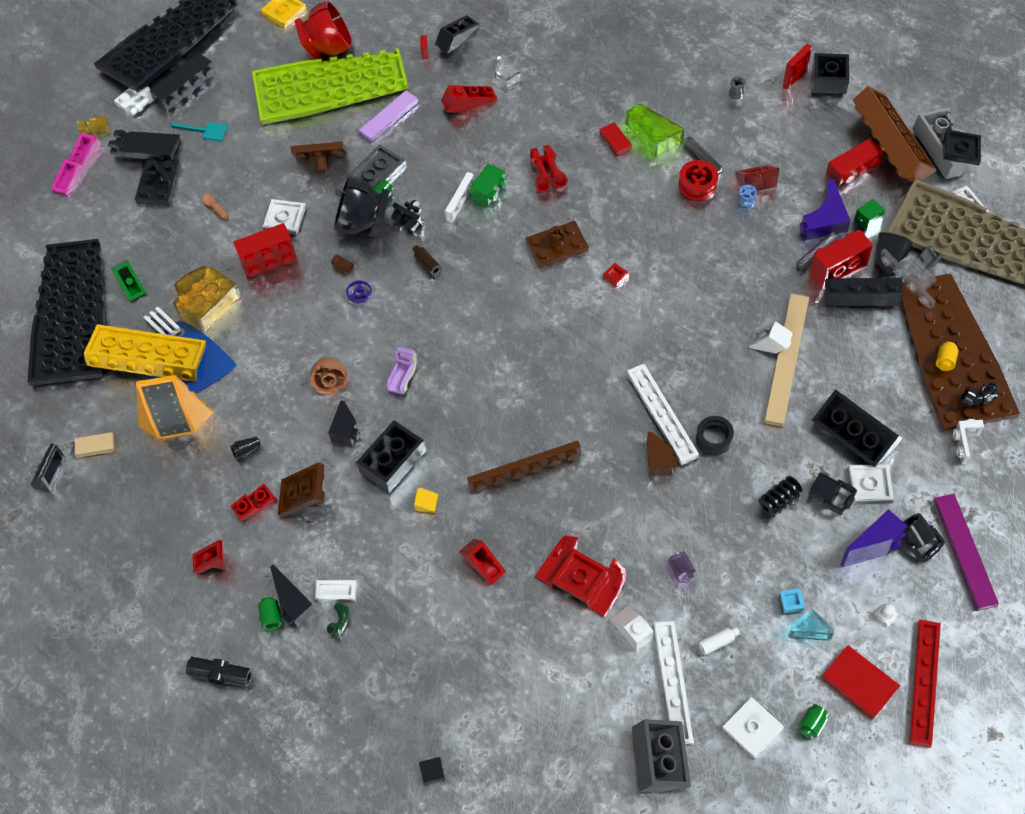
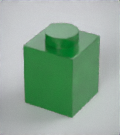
M871 199L857 209L854 220L858 226L868 231L883 220L885 209L877 201Z

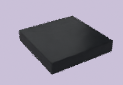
M946 129L944 132L943 159L979 166L981 162V135Z

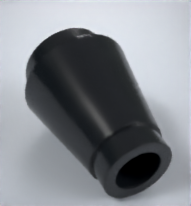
M257 436L235 441L233 445H230L236 459H243L261 447Z

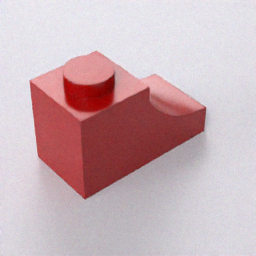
M472 539L459 551L469 566L475 569L490 585L506 572L481 540Z

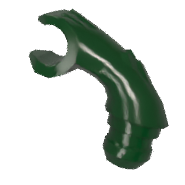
M342 602L334 604V610L337 611L339 617L338 622L330 623L327 626L328 633L335 631L332 634L333 639L341 637L349 621V607L345 606Z

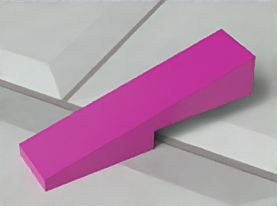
M85 133L80 134L69 160L64 159L51 187L52 191L68 195L101 144L95 136Z

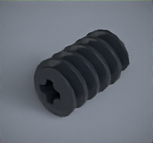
M787 476L785 480L780 481L778 485L773 486V489L763 494L758 499V502L767 514L775 518L777 516L776 512L782 513V507L787 509L789 507L788 503L794 504V498L796 500L800 499L799 492H802L803 489L795 478Z

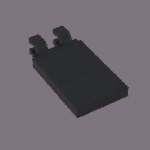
M115 130L113 136L117 138L116 140H110L108 147H111L110 154L121 155L125 158L172 160L181 139L180 134L134 131L126 133L124 130Z

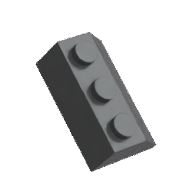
M643 719L632 726L639 792L660 793L691 787L682 721Z

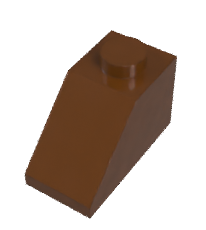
M647 432L649 476L672 475L673 468L677 467V458L673 456L672 448L654 433Z

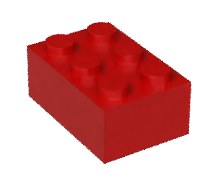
M284 223L233 241L247 278L298 260L291 237Z
M861 230L854 233L851 232L844 238L833 241L829 246L815 251L809 275L823 290L825 289V278H846L867 267L873 244Z

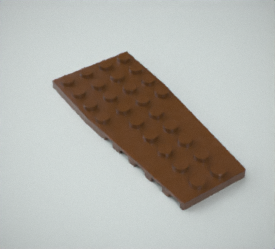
M952 274L903 282L901 306L903 305L904 317L908 321L910 337L913 338V348L919 359L918 365L942 431L953 430L959 421L967 419L983 420V424L1018 417L1020 412L1000 365ZM944 342L955 343L959 351L956 366L953 370L942 371L936 366L938 350ZM993 382L998 385L999 396L987 404L966 407L959 403L963 391L968 386L976 389L978 395L984 384Z

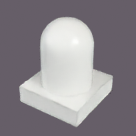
M885 603L874 615L883 624L888 626L899 614L895 611V607L892 604Z

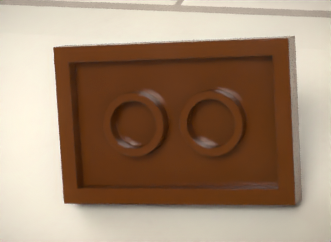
M343 141L290 146L291 154L300 161L309 160V157H313L315 172L328 170L326 155L342 157L343 154H347V148Z
M575 220L525 237L539 269L589 251V246Z
M315 463L281 479L278 516L286 517L313 504H321L320 501L322 502L325 496L322 490L324 464Z

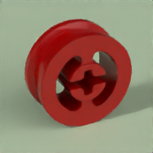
M693 160L683 165L679 174L678 187L680 192L691 200L700 201L710 198L717 189L718 171L707 161Z

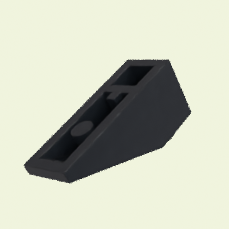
M466 15L442 27L435 45L441 51L449 53L455 50L479 26V23Z
M273 564L270 566L280 607L284 613L282 617L289 625L293 623L298 628L316 610L313 604Z

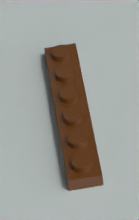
M577 440L467 477L470 492H480L486 489V487L498 486L507 480L519 479L525 474L537 473L543 468L555 467L567 460L573 461L581 456L580 443Z

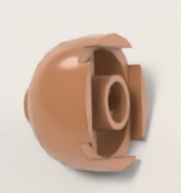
M333 357L319 359L314 363L310 371L311 386L315 388V391L324 395L336 394L335 391L344 390L348 384V373L345 365Z

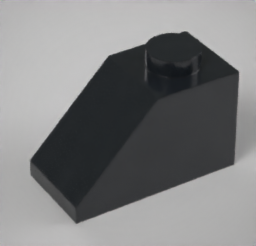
M340 400L328 434L331 442L353 447L355 440H358L360 436V429H358L357 422L345 401Z

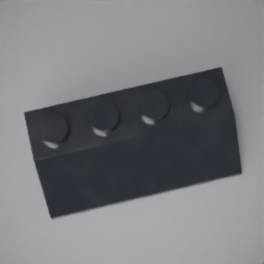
M836 389L812 419L814 423L873 467H877L890 455L902 439V437Z

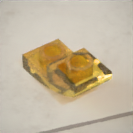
M207 266L199 267L187 273L174 284L179 297L196 292L195 286L212 281Z

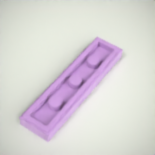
M407 90L404 91L359 130L360 135L373 142L418 103V98Z

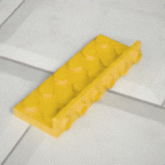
M97 324L84 351L86 365L91 367L158 377L176 375L180 380L196 382L197 369L206 348V341Z

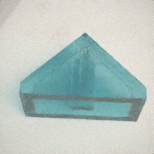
M810 609L791 626L788 638L831 641L834 629L814 609Z

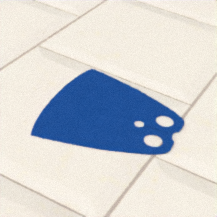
M183 321L175 322L185 331L180 337L206 341V348L197 369L196 382L182 380L188 386L189 391L197 393L237 366L212 339L197 328ZM147 375V379H148V380H149V379H155V378H161V377H158V376H149V375Z

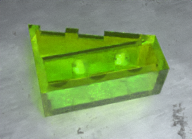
M640 103L626 111V125L654 157L683 143L684 128Z

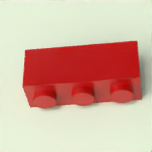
M869 138L829 161L826 173L831 179H834L839 187L845 183L848 184L855 177L862 176L869 169L879 166L882 162L884 151Z

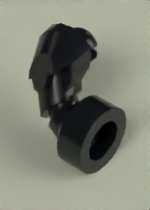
M993 382L984 384L978 395L976 389L968 386L963 391L959 403L966 407L987 404L999 396L998 385Z

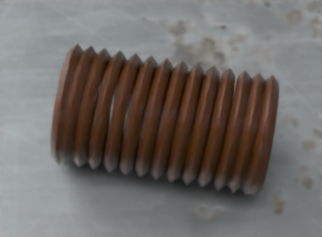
M335 255L331 260V265L347 274L351 273L354 268L352 262L339 255Z

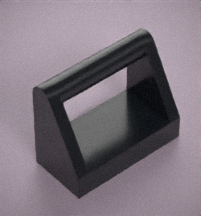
M51 443L31 482L33 488L51 492L66 460V457L56 444Z

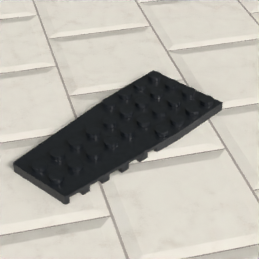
M237 0L178 1L179 6L174 9L168 8L166 15L161 18L157 16L153 19V24L150 26L145 24L97 60L94 65L96 69L138 93L179 61L186 52L238 6Z
M99 239L47 244L45 246L47 249L46 257L43 258L44 270L41 271L40 276L42 282L38 288L39 300H36L35 306L37 312L34 315L31 330L27 382L31 386L104 377V368L87 366L84 351L96 325L106 326L101 243Z

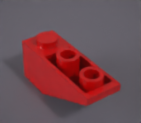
M448 85L441 102L446 112L462 113L497 100V96L491 86Z

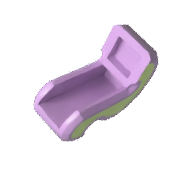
M399 346L394 350L397 360L386 381L387 391L403 395L407 391L408 382L412 379L416 370L417 354L415 350Z

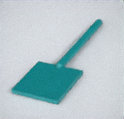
M208 122L206 128L171 123L173 127L205 131L203 139L216 141L223 140L228 127L226 124Z

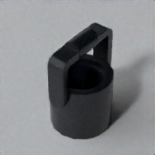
M820 472L811 486L808 495L823 502L824 507L839 515H843L853 505L857 489L842 480L836 481ZM841 488L851 493L843 503L842 509L833 504Z
M914 514L903 521L907 525L904 533L906 534L905 538L910 543L908 547L918 561L926 562L932 559L944 546L945 541L933 525L928 524L922 514ZM935 537L938 543L933 545L922 556L917 549L927 545Z

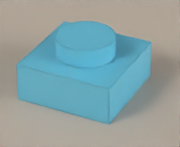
M800 588L779 592L783 613L805 610Z

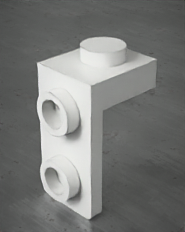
M967 419L959 421L956 428L953 429V439L957 441L958 445L956 453L957 457L961 459L962 465L967 464L970 458L966 437L980 436L984 428L983 420Z

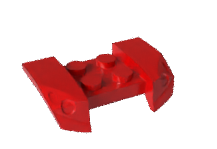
M563 536L535 577L551 587L553 585L585 602L587 608L605 617L626 580L625 569L615 558H613L609 568L603 566L576 550L578 537Z

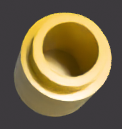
M944 342L939 347L936 366L940 370L949 371L955 368L959 352L955 343Z

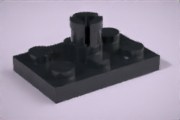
M146 159L135 196L136 203L170 205L181 166L180 160Z

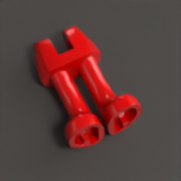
M550 145L543 146L544 155L542 156L539 155L537 147L530 150V163L538 171V178L535 182L536 190L538 192H546L551 187V179L545 166L549 167L554 187H565L568 179L566 174L559 170L555 163L557 155Z

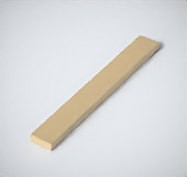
M790 295L784 327L791 331L793 335L789 348L778 353L764 421L766 424L784 427L809 297Z

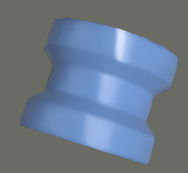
M752 185L740 187L738 203L743 207L753 206L756 200V188Z

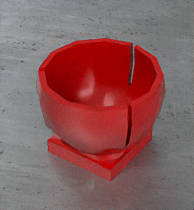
M329 0L313 7L309 11L305 22L301 18L294 20L300 44L313 59L323 60L322 53L336 55L353 46L351 35L342 16L332 21V19L340 16V13Z

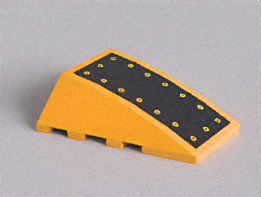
M176 375L136 382L138 426L157 439L196 433L213 414V409L211 407L207 408L206 403L202 399L199 400L196 393L189 391L188 386Z

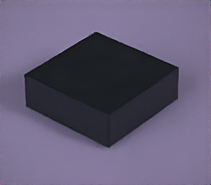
M440 757L419 762L424 785L445 780Z

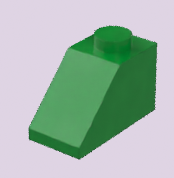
M124 260L110 268L130 301L146 293L128 260Z

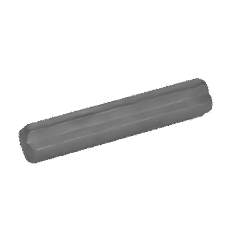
M691 136L684 139V145L700 160L711 163L717 169L718 174L722 171V165Z
M831 232L799 259L796 266L800 270L806 269L812 263L815 251L819 248H825L833 241L838 240V235Z

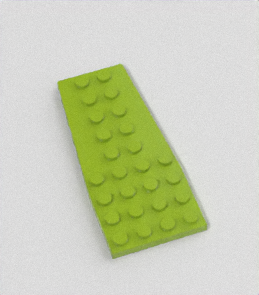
M396 48V52L386 53L385 50H381L380 54L374 55L366 52L363 53L364 56L353 57V54L347 55V58L338 59L336 56L330 57V61L314 59L252 71L261 124L309 116L407 90L408 83L399 48Z

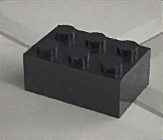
M393 420L356 462L359 473L390 493L426 452L425 442L422 438Z

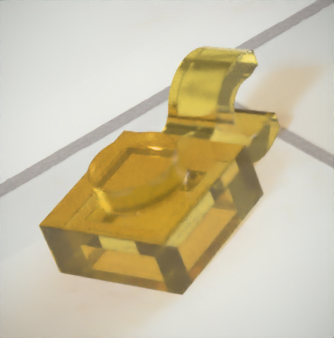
M106 115L89 118V122H77L80 134L92 132L93 135L110 132Z

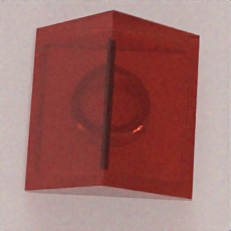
M764 165L738 170L735 173L740 187L752 185L759 191L777 187L779 168L772 165Z

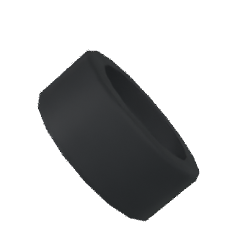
M706 417L697 427V445L708 454H723L732 445L734 436L733 426L723 417ZM717 427L724 430L727 436L725 441L715 444L707 441L703 433L707 428Z

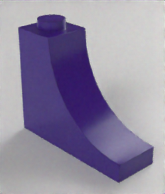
M834 179L826 181L824 190L826 200L823 205L814 212L803 215L800 231L805 235L806 240L825 237L831 232L839 234L849 230L851 220Z

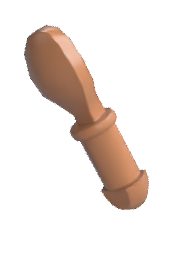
M204 194V203L208 207H212L220 215V218L226 219L228 213L220 207L219 203H216V199L211 194Z

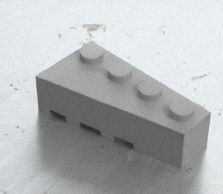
M949 107L919 114L912 128L945 179L961 176L967 163L943 159L944 132L946 129L955 131V122L950 117L951 111Z

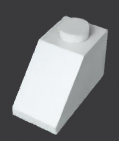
M775 321L755 331L748 347L760 351L779 353L789 348L793 333Z
M627 607L610 619L636 652L653 640V629L641 615Z

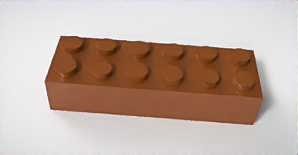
M867 86L853 99L856 111L864 117L863 122L872 129L871 134L875 139L879 140L880 148L887 152L889 155L888 160L896 166V172L901 178L905 177L910 182H913L915 179L923 182L936 171L886 94Z

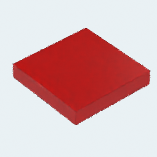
M806 44L786 64L783 87L787 90L808 70L812 51L811 45Z

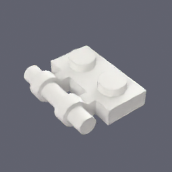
M147 86L138 93L128 88L114 100L117 106L126 112L129 111L132 116L143 111V108L148 103L151 104L154 101L150 88Z

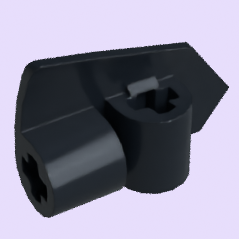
M880 232L878 235L876 264L886 277L898 275L905 265L913 243L904 236Z

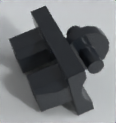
M412 200L410 203L406 201L404 206L407 209L394 202L392 207L395 210L391 216L393 221L401 224L404 217H407L408 220L404 226L413 232L418 225H424L425 221L416 214L421 212V209L418 208V201Z

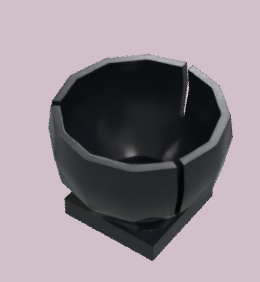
M348 176L338 205L334 230L353 235L369 230V236L376 238L384 220L389 190L382 189L381 193H377L369 182L355 176Z

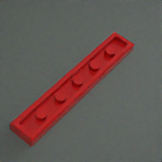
M919 619L909 744L931 748L933 743L941 623Z

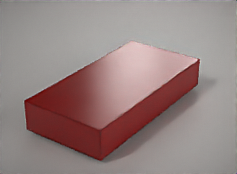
M615 122L600 129V134L617 156L632 149V144Z

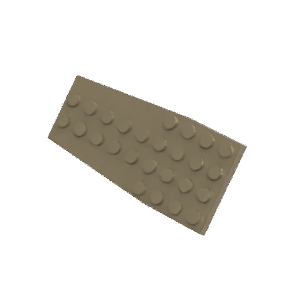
M917 179L914 180L887 233L901 235L910 239L913 243L912 247L922 251L925 247L932 246L935 249V254H943L940 258L1025 285V229L1019 227V223L1015 221L1010 223L1003 219L1004 216L998 213L993 215L987 212V208L966 198Z

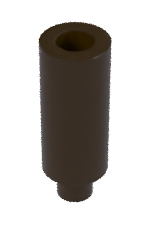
M415 245L412 249L415 252L414 257L431 275L438 274L441 270L440 264L424 247Z

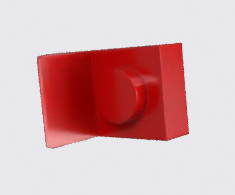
M217 540L192 554L193 573L201 574L212 567L225 570L222 540Z

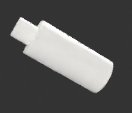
M727 627L698 641L701 652L707 655L735 641V637L740 635L739 629L737 627L733 629Z

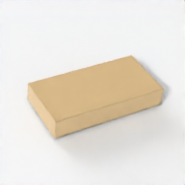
M113 432L75 438V456L77 458L115 452V436Z

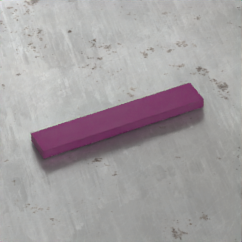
M955 493L935 497L934 503L977 611L997 607L999 605L998 599Z

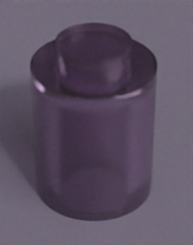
M685 551L678 552L668 559L667 562L679 583L689 584L696 579L697 571Z

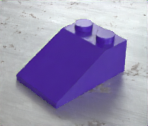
M888 509L846 548L840 565L846 567L886 556L891 550L895 552L902 545L901 541L906 536L904 532L907 525Z

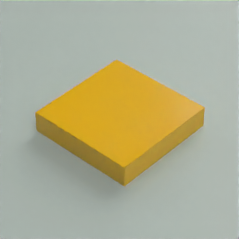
M271 0L261 9V13L286 28L307 8L306 4L299 0Z

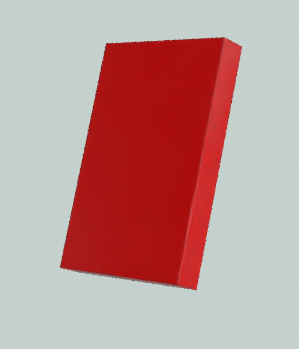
M849 645L846 646L822 675L825 681L873 719L901 686Z

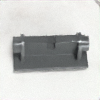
M932 246L925 247L918 255L920 259L916 258L908 266V273L912 275L909 280L925 278L928 275L927 272L937 265L938 260L943 254H935V249Z

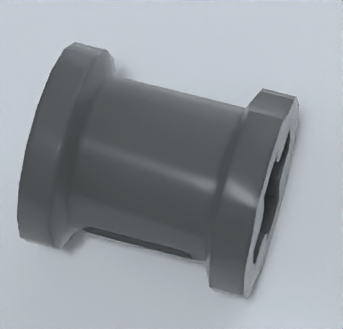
M736 76L730 81L731 89L729 94L733 99H741L744 96L743 88L746 85V80L743 77Z

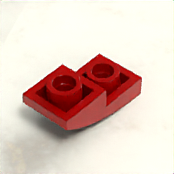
M263 483L250 495L245 493L231 505V508L239 519L244 521L271 505L277 498L269 487Z

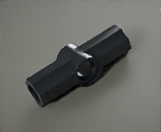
M191 656L186 665V674L188 676L207 679V681L217 685H225L227 683L247 687L252 678L251 668L232 665L228 661L217 658L212 661Z

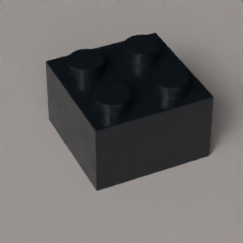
M814 53L812 93L846 94L849 84V54Z

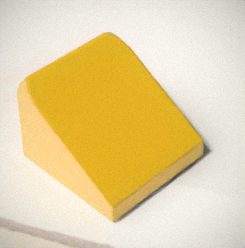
M417 488L414 503L415 510L435 513L439 495L423 488Z

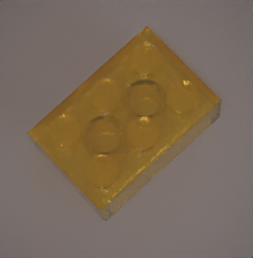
M211 266L175 299L173 304L178 315L204 333L241 297L236 283Z

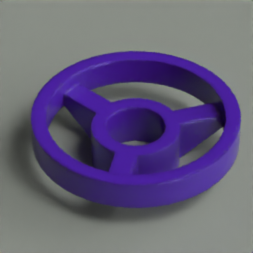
M362 280L354 281L346 289L347 298L353 303H364L372 295L371 286ZM358 284V288L354 290V293L348 295L350 288ZM361 284L366 285L370 289L368 295L361 288Z

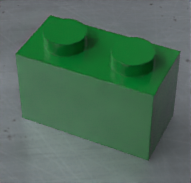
M488 163L470 186L471 199L489 207L492 201L497 199L501 189H504L507 185L506 171Z

